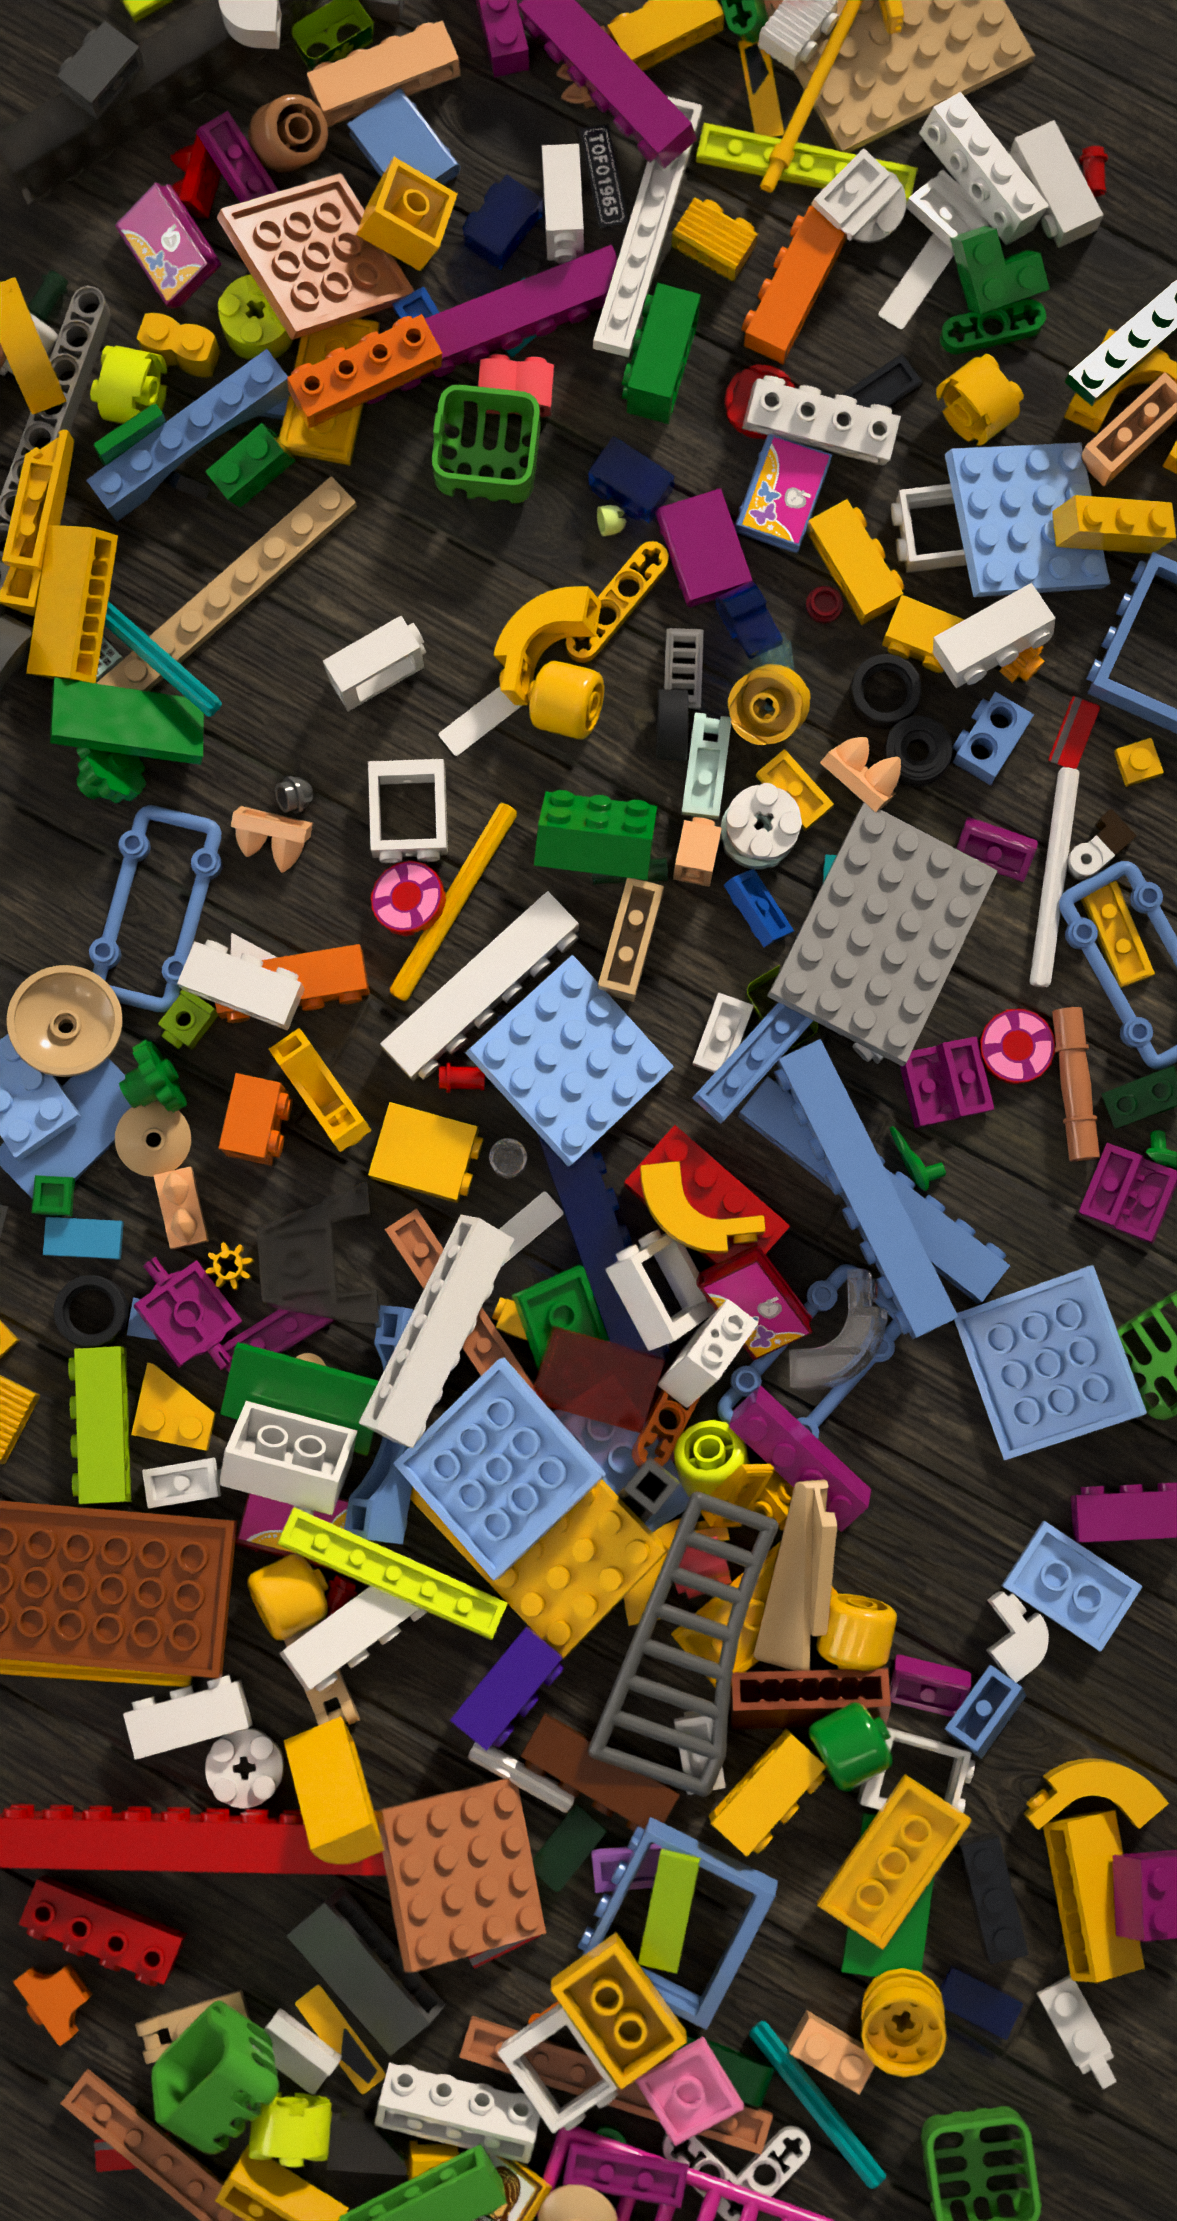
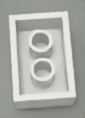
M246 1401L224 1451L220 1485L332 1515L352 1463L357 1430Z

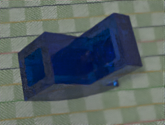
M749 581L716 597L718 613L732 639L738 638L749 660L783 644V638L766 607L767 601L753 581Z

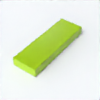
M661 1849L638 1962L639 1965L677 1973L700 1857Z

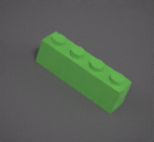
M479 2144L339 2216V2221H473L483 2215L492 2214L507 2202L503 2180L482 2144Z

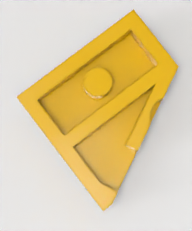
M147 1362L131 1435L208 1451L216 1413L163 1372L156 1364Z

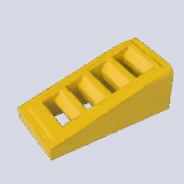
M741 1464L710 1496L751 1510L775 1469L771 1464ZM704 1510L701 1511L702 1516L711 1528L742 1526V1524Z

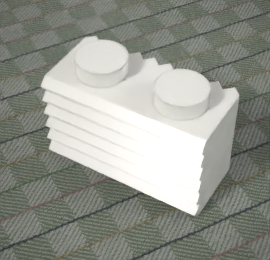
M783 0L769 21L762 27L759 35V48L765 50L767 54H770L779 62H782L784 66H788L790 70H794L800 61L807 63L817 49L818 44L816 40L822 33L828 35L839 19V16L836 14L838 0Z

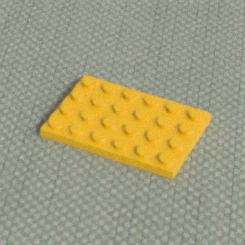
M601 1480L505 1574L493 1581L412 1486L410 1500L524 1622L563 1656L561 1660L566 1658L669 1550L618 1495Z

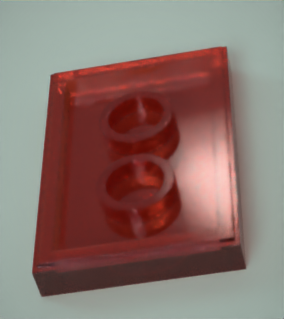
M553 1326L532 1390L548 1407L641 1433L665 1360L662 1357Z

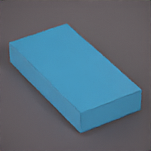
M46 1217L43 1255L121 1260L124 1222Z

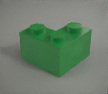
M982 226L950 238L968 310L981 314L1049 290L1041 253L1026 250L1004 258L996 228Z

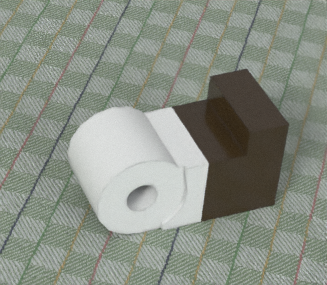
M1112 809L1107 811L1095 824L1101 832L1090 842L1077 845L1069 854L1067 871L1073 878L1086 880L1097 874L1137 836Z

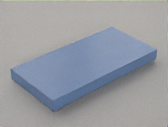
M108 1058L92 1071L72 1076L62 1087L81 1115V1120L21 1161H18L13 1156L5 1142L0 1146V1166L32 1199L35 1175L73 1177L76 1181L115 1143L117 1124L123 1114L132 1107L119 1087V1082L125 1079V1074Z

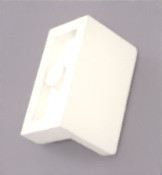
M279 2008L264 2029L273 2043L272 2048L275 2055L276 2068L310 2094L317 2092L327 2076L331 2075L341 2060V2054L281 2008Z

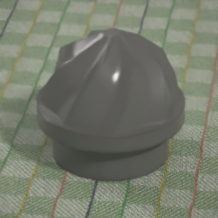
M285 777L283 782L275 786L277 803L283 812H302L313 799V788L302 777Z

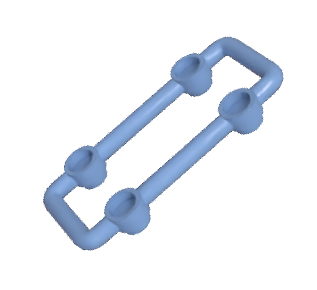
M147 805L137 812L132 829L125 832L119 840V849L124 856L103 935L91 944L89 956L94 963L92 972L106 980L108 969L115 967L121 959V950L116 940L137 863L144 860L150 853V842L145 836L149 821L154 820L206 833L204 848L197 850L191 858V866L196 877L175 955L165 960L162 966V974L167 981L163 997L159 998L110 985L119 1003L164 1013L169 1010L179 996L181 988L177 982L194 942L209 882L222 871L223 863L218 854L222 832L220 826L211 819L155 805Z
M1120 861L1066 890L1059 900V908L1068 924L1065 930L1067 943L1075 949H1082L1123 1023L1120 1029L1122 1042L1128 1047L1137 1048L1147 1066L1161 1070L1177 1062V1045L1159 1055L1156 1053L1150 1042L1153 1036L1151 1024L1142 1017H1136L1095 943L1098 935L1096 925L1087 918H1081L1074 906L1075 902L1122 876H1126L1133 888L1130 894L1132 907L1137 912L1148 915L1177 967V936L1160 907L1163 901L1161 889L1152 882H1146L1135 864L1129 861Z
M850 1264L839 1266L825 1281H817L808 1288L806 1293L807 1302L803 1306L812 1318L818 1311H827L835 1305L838 1295L837 1290L849 1279L891 1316L893 1320L883 1332H874L865 1339L863 1344L864 1353L807 1418L797 1419L817 1439L819 1437L818 1427L876 1362H884L892 1357L895 1351L894 1341L902 1333L894 1317V1314L899 1311L893 1299L886 1300L879 1286L862 1270ZM788 1345L754 1360L750 1366L739 1367L733 1372L730 1380L731 1387L721 1397L717 1406V1413L722 1422L730 1424L733 1414L732 1408L742 1397H748L761 1385L762 1374Z

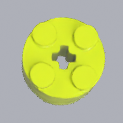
M250 274L238 278L225 289L218 301V312L225 338L231 349L239 356L249 360L250 358H255L266 349L269 350L274 359L286 352L293 340H291L253 276Z
M105 346L101 356L102 368L99 379L93 381L90 392L91 401L98 403L101 417L107 421L124 424L152 404H157L162 411L167 390L166 385L160 384L161 373L167 374V365L164 357L160 354L122 346Z
M278 2092L275 2100L270 2105L261 2103V2114L254 2121H251L249 2158L267 2160L272 2157L280 2158L279 2164L288 2167L303 2166L304 2158L312 2161H325L328 2159L332 2113L331 2103L328 2098L296 2092L294 2097H281L282 2092Z

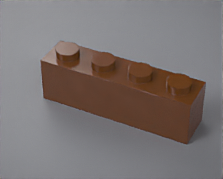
M544 1712L521 1753V1757L527 1760L524 1764L527 1769L541 1777H545L547 1772L560 1779L558 1787L575 1797H578L581 1792L594 1799L592 1807L609 1817H612L614 1812L628 1819L625 1826L634 1832L637 1826L644 1829L650 1817L662 1823L666 1821L680 1796L678 1790L668 1784L591 1758L588 1754L590 1738Z

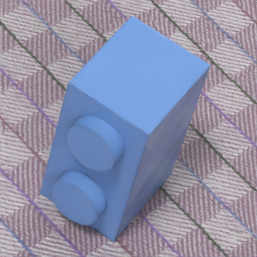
M989 1665L945 1730L952 1739L982 1759L1026 1697L1023 1687L992 1665Z

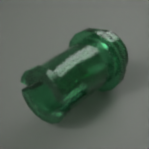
M50 270L47 275H42L41 279L43 282L30 304L27 305L30 312L43 320L49 318V314L62 293L67 294L68 292L66 288L69 283L68 280L53 270Z

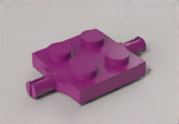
M157 1257L145 1263L143 1268L146 1269L156 1285L148 1295L134 1304V1308L176 1365L180 1368L195 1356L207 1352L218 1365L220 1371L230 1365L232 1359L220 1343L226 1334L242 1323V1320L199 1262L196 1260L184 1270L171 1273L170 1275H168L157 1260Z

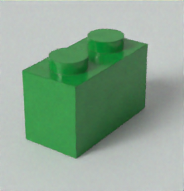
M261 423L205 472L227 500L241 508L296 460L276 434Z

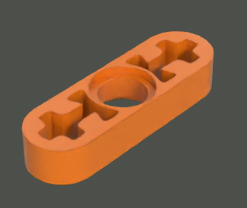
M662 1389L632 1448L633 1461L639 1468L647 1460L646 1457L648 1455V1451L643 1447L647 1448L657 1436L663 1438V1440L658 1443L654 1452L659 1457H655L653 1460L661 1466L668 1462L676 1446L677 1439L681 1436L700 1397L686 1408L681 1403L672 1401L674 1398ZM661 1410H669L674 1413L677 1419L675 1429L668 1430L662 1427L659 1422Z

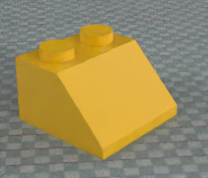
M393 157L365 208L356 235L421 271L440 247L457 193L398 158Z

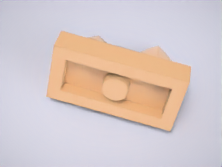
M857 737L849 739L829 751L820 763L874 812H877L887 805L896 794L893 790L900 776L901 759L900 757L887 758L868 769L865 767L869 756L868 738Z
M240 806L233 812L231 827L235 828L237 843L246 857H250L259 851L266 842L267 837L272 836L273 858L280 872L284 873L291 868L301 855L305 842L311 837L313 823Z
M190 1166L154 1175L170 1249L175 1250L208 1242V1234L193 1168Z

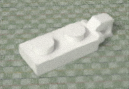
M1071 1975L1037 1992L1074 2064L1079 2066L1081 2072L1085 2074L1091 2070L1102 2089L1117 2082L1106 2062L1114 2058L1110 2050L1111 2046L1077 1983L1071 1980Z

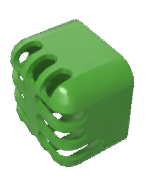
M452 385L446 388L439 399L438 413L435 414L433 430L432 466L435 484L438 489L450 497L454 496L455 488L466 490L468 499L485 497L489 501L494 502L504 499L511 501L512 504L522 503L529 498L534 488L541 431L540 409L536 398L530 393L523 391L469 385ZM464 401H473L478 406L476 440L471 448H465L461 444ZM486 410L500 412L498 442L493 450H486L483 447ZM510 412L522 415L519 448L514 453L507 452L505 449L508 413ZM445 423L459 429L460 434L457 438L452 439L446 436ZM527 435H531L530 447H525L522 444L523 438ZM442 444L456 450L457 456L455 459L449 460L443 456ZM524 456H529L527 468H522L519 464ZM462 464L469 465L472 469L471 475L457 474L458 467ZM439 465L452 470L454 473L443 471ZM487 466L492 468L494 471L493 478L479 476L480 470ZM506 469L513 470L516 474L515 480L501 479L502 472Z
M1177 1291L1167 1295L1117 1328L1125 1353L1132 1356L1133 1362L1130 1366L1132 1373H1142L1146 1378L1145 1385L1140 1388L1138 1387L1146 1412L1157 1420H1168L1177 1415V1403L1168 1408L1154 1386L1155 1379L1164 1376L1170 1381L1177 1392V1377L1174 1374V1368L1177 1365V1335L1160 1311L1161 1308L1172 1301L1177 1307ZM1154 1315L1171 1340L1172 1347L1167 1352H1161L1156 1348L1141 1325L1144 1320ZM1132 1328L1135 1329L1152 1355V1360L1147 1365H1141L1137 1362L1121 1337ZM1150 1392L1157 1394L1159 1397L1158 1405L1152 1407L1145 1398V1394Z
M223 2001L213 2002L161 2054L154 2065L151 2078L156 2122L204 2153L217 2154L225 2150L229 2146L228 2135L237 2138L245 2130L244 2119L254 2121L261 2114V2103L270 2105L278 2094L279 2083L275 2055L272 2048L273 2043L268 2033ZM251 2044L259 2048L260 2051L255 2049ZM253 2059L261 2063L263 2067L256 2063ZM249 2104H251V2110L246 2108ZM233 2120L235 2122V2127L230 2124ZM222 2137L219 2143L213 2140Z
M999 2106L993 2109L980 2108L971 2112L958 2111L948 2115L936 2114L924 2122L921 2129V2140L927 2173V2185L932 2199L930 2206L936 2221H953L950 2212V2204L953 2200L963 2201L968 2221H981L978 2220L973 2206L974 2200L979 2196L985 2197L989 2204L992 2219L985 2221H1038L1041 2214V2203L1031 2134L1021 2116L1014 2109L1008 2106ZM1016 2125L1020 2140L983 2142L979 2137V2133L986 2127ZM948 2132H959L962 2134L963 2141L959 2146L933 2150L934 2140L939 2134ZM1018 2149L1021 2151L1023 2164H1006L990 2167L983 2163V2156L987 2152ZM962 2156L966 2159V2166L961 2171L936 2173L935 2159ZM1019 2173L1026 2177L1029 2189L1013 2188L991 2191L987 2188L986 2182L991 2176ZM965 2180L970 2185V2190L965 2195L940 2198L938 2188L940 2183ZM1007 2193L1011 2196L1016 2216H1001L997 2206V2198L1000 2194Z

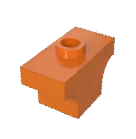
M70 1963L52 1974L41 1973L32 1966L13 1981L29 2004L26 2006V2009L32 2020L39 2026L43 2024L59 2047L77 2033L79 2029L75 2022L76 2011L93 1994Z

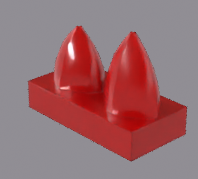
M196 135L194 144L183 147L170 156L173 163L186 172L184 179L174 183L172 188L191 214L196 218L208 219L221 171L198 135Z

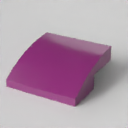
M977 1037L944 1042L934 1047L913 1050L907 1063L904 1066L899 1065L915 1128L994 1110Z
M1106 1143L1080 1207L1079 1214L1153 1244L1177 1186V1170L1143 1158V1155Z

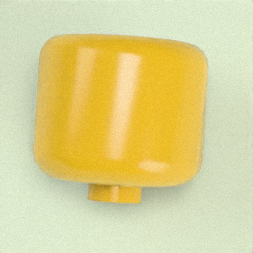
M560 661L546 663L537 674L536 679L531 682L528 690L527 699L532 724L543 731L580 740L585 739L594 730L601 713L604 699L602 675L595 670Z
M288 1555L253 1572L248 1578V1588L255 1607L267 1630L277 1640H285L323 1621L328 1614V1604L324 1594L328 1590L326 1580L319 1569L313 1571L308 1561L301 1555Z
M853 1594L832 1595L830 1598L828 1630L826 1635L818 1636L816 1649L825 1660L838 1665L837 1668L839 1670L870 1671L881 1669L886 1665L890 1656L897 1614L891 1606L873 1598Z

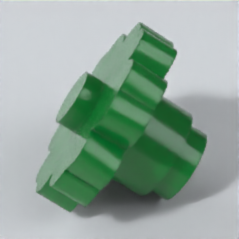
M77 747V754L82 760L78 763L80 771L76 781L80 791L88 798L97 799L100 797L110 799L114 803H119L123 799L132 801L146 786V781L141 775L145 767L140 761L139 756Z
M145 1039L132 1047L133 1055L139 1065L134 1070L125 1074V1079L119 1082V1087L128 1103L135 1109L140 1105L146 1107L159 1100L168 1112L172 1111L173 1113L187 1105L186 1097L180 1089L179 1076L172 1063L168 1059L164 1060L161 1052L151 1041L148 1042Z

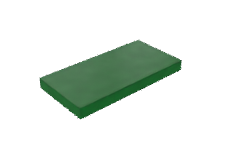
M54 678L50 727L51 744L201 765L203 759L204 713L186 697Z
M238 1342L233 1353L220 1415L239 1419L245 1402L249 1401L357 1430L354 1452L368 1456L374 1431L359 1424V1421L379 1381Z
M862 1812L859 1840L877 1814ZM934 1877L883 1950L847 1926L841 1965L842 1972L877 1977L888 1970L901 1968L922 1972Z

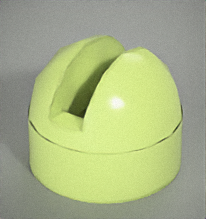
M617 505L598 507L597 521L602 536L614 535L624 529L626 519L620 518L624 515L623 509Z

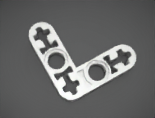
M785 2126L764 2146L762 2155L756 2154L735 2175L697 2135L691 2137L687 2144L688 2150L695 2158L699 2151L705 2154L695 2160L691 2167L692 2169L699 2171L704 2165H714L720 2171V2179L730 2180L736 2185L772 2197L806 2161L811 2148L808 2136L804 2130L797 2126ZM666 2133L663 2139V2151L666 2159L689 2165L690 2159L681 2151L676 2155L672 2153L674 2146ZM787 2137L791 2140L799 2137L801 2140L798 2144L801 2151L798 2154L790 2151L783 2158L784 2164L788 2166L782 2170L778 2161L769 2154L774 2150L777 2157H779L786 2148L783 2140ZM761 2164H769L776 2171V2177L769 2185H760L753 2178L754 2170ZM694 2187L703 2197H705L706 2191ZM721 2197L717 2212L727 2221H739L741 2211L735 2209L733 2212H730L729 2199Z

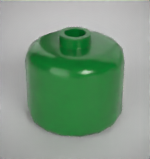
M850 1703L813 1723L809 1728V1736L813 1745L826 1765V1769L836 1786L842 1791H850L891 1767L892 1755L886 1743V1740L891 1738V1735L881 1717L879 1716L873 1720L865 1706L860 1703Z

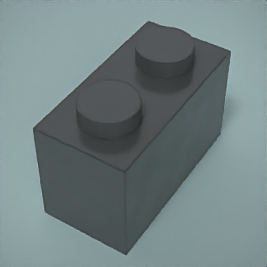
M104 21L97 30L93 29L87 34L83 41V46L75 56L69 57L63 62L57 78L63 94L98 120L145 64L139 46Z

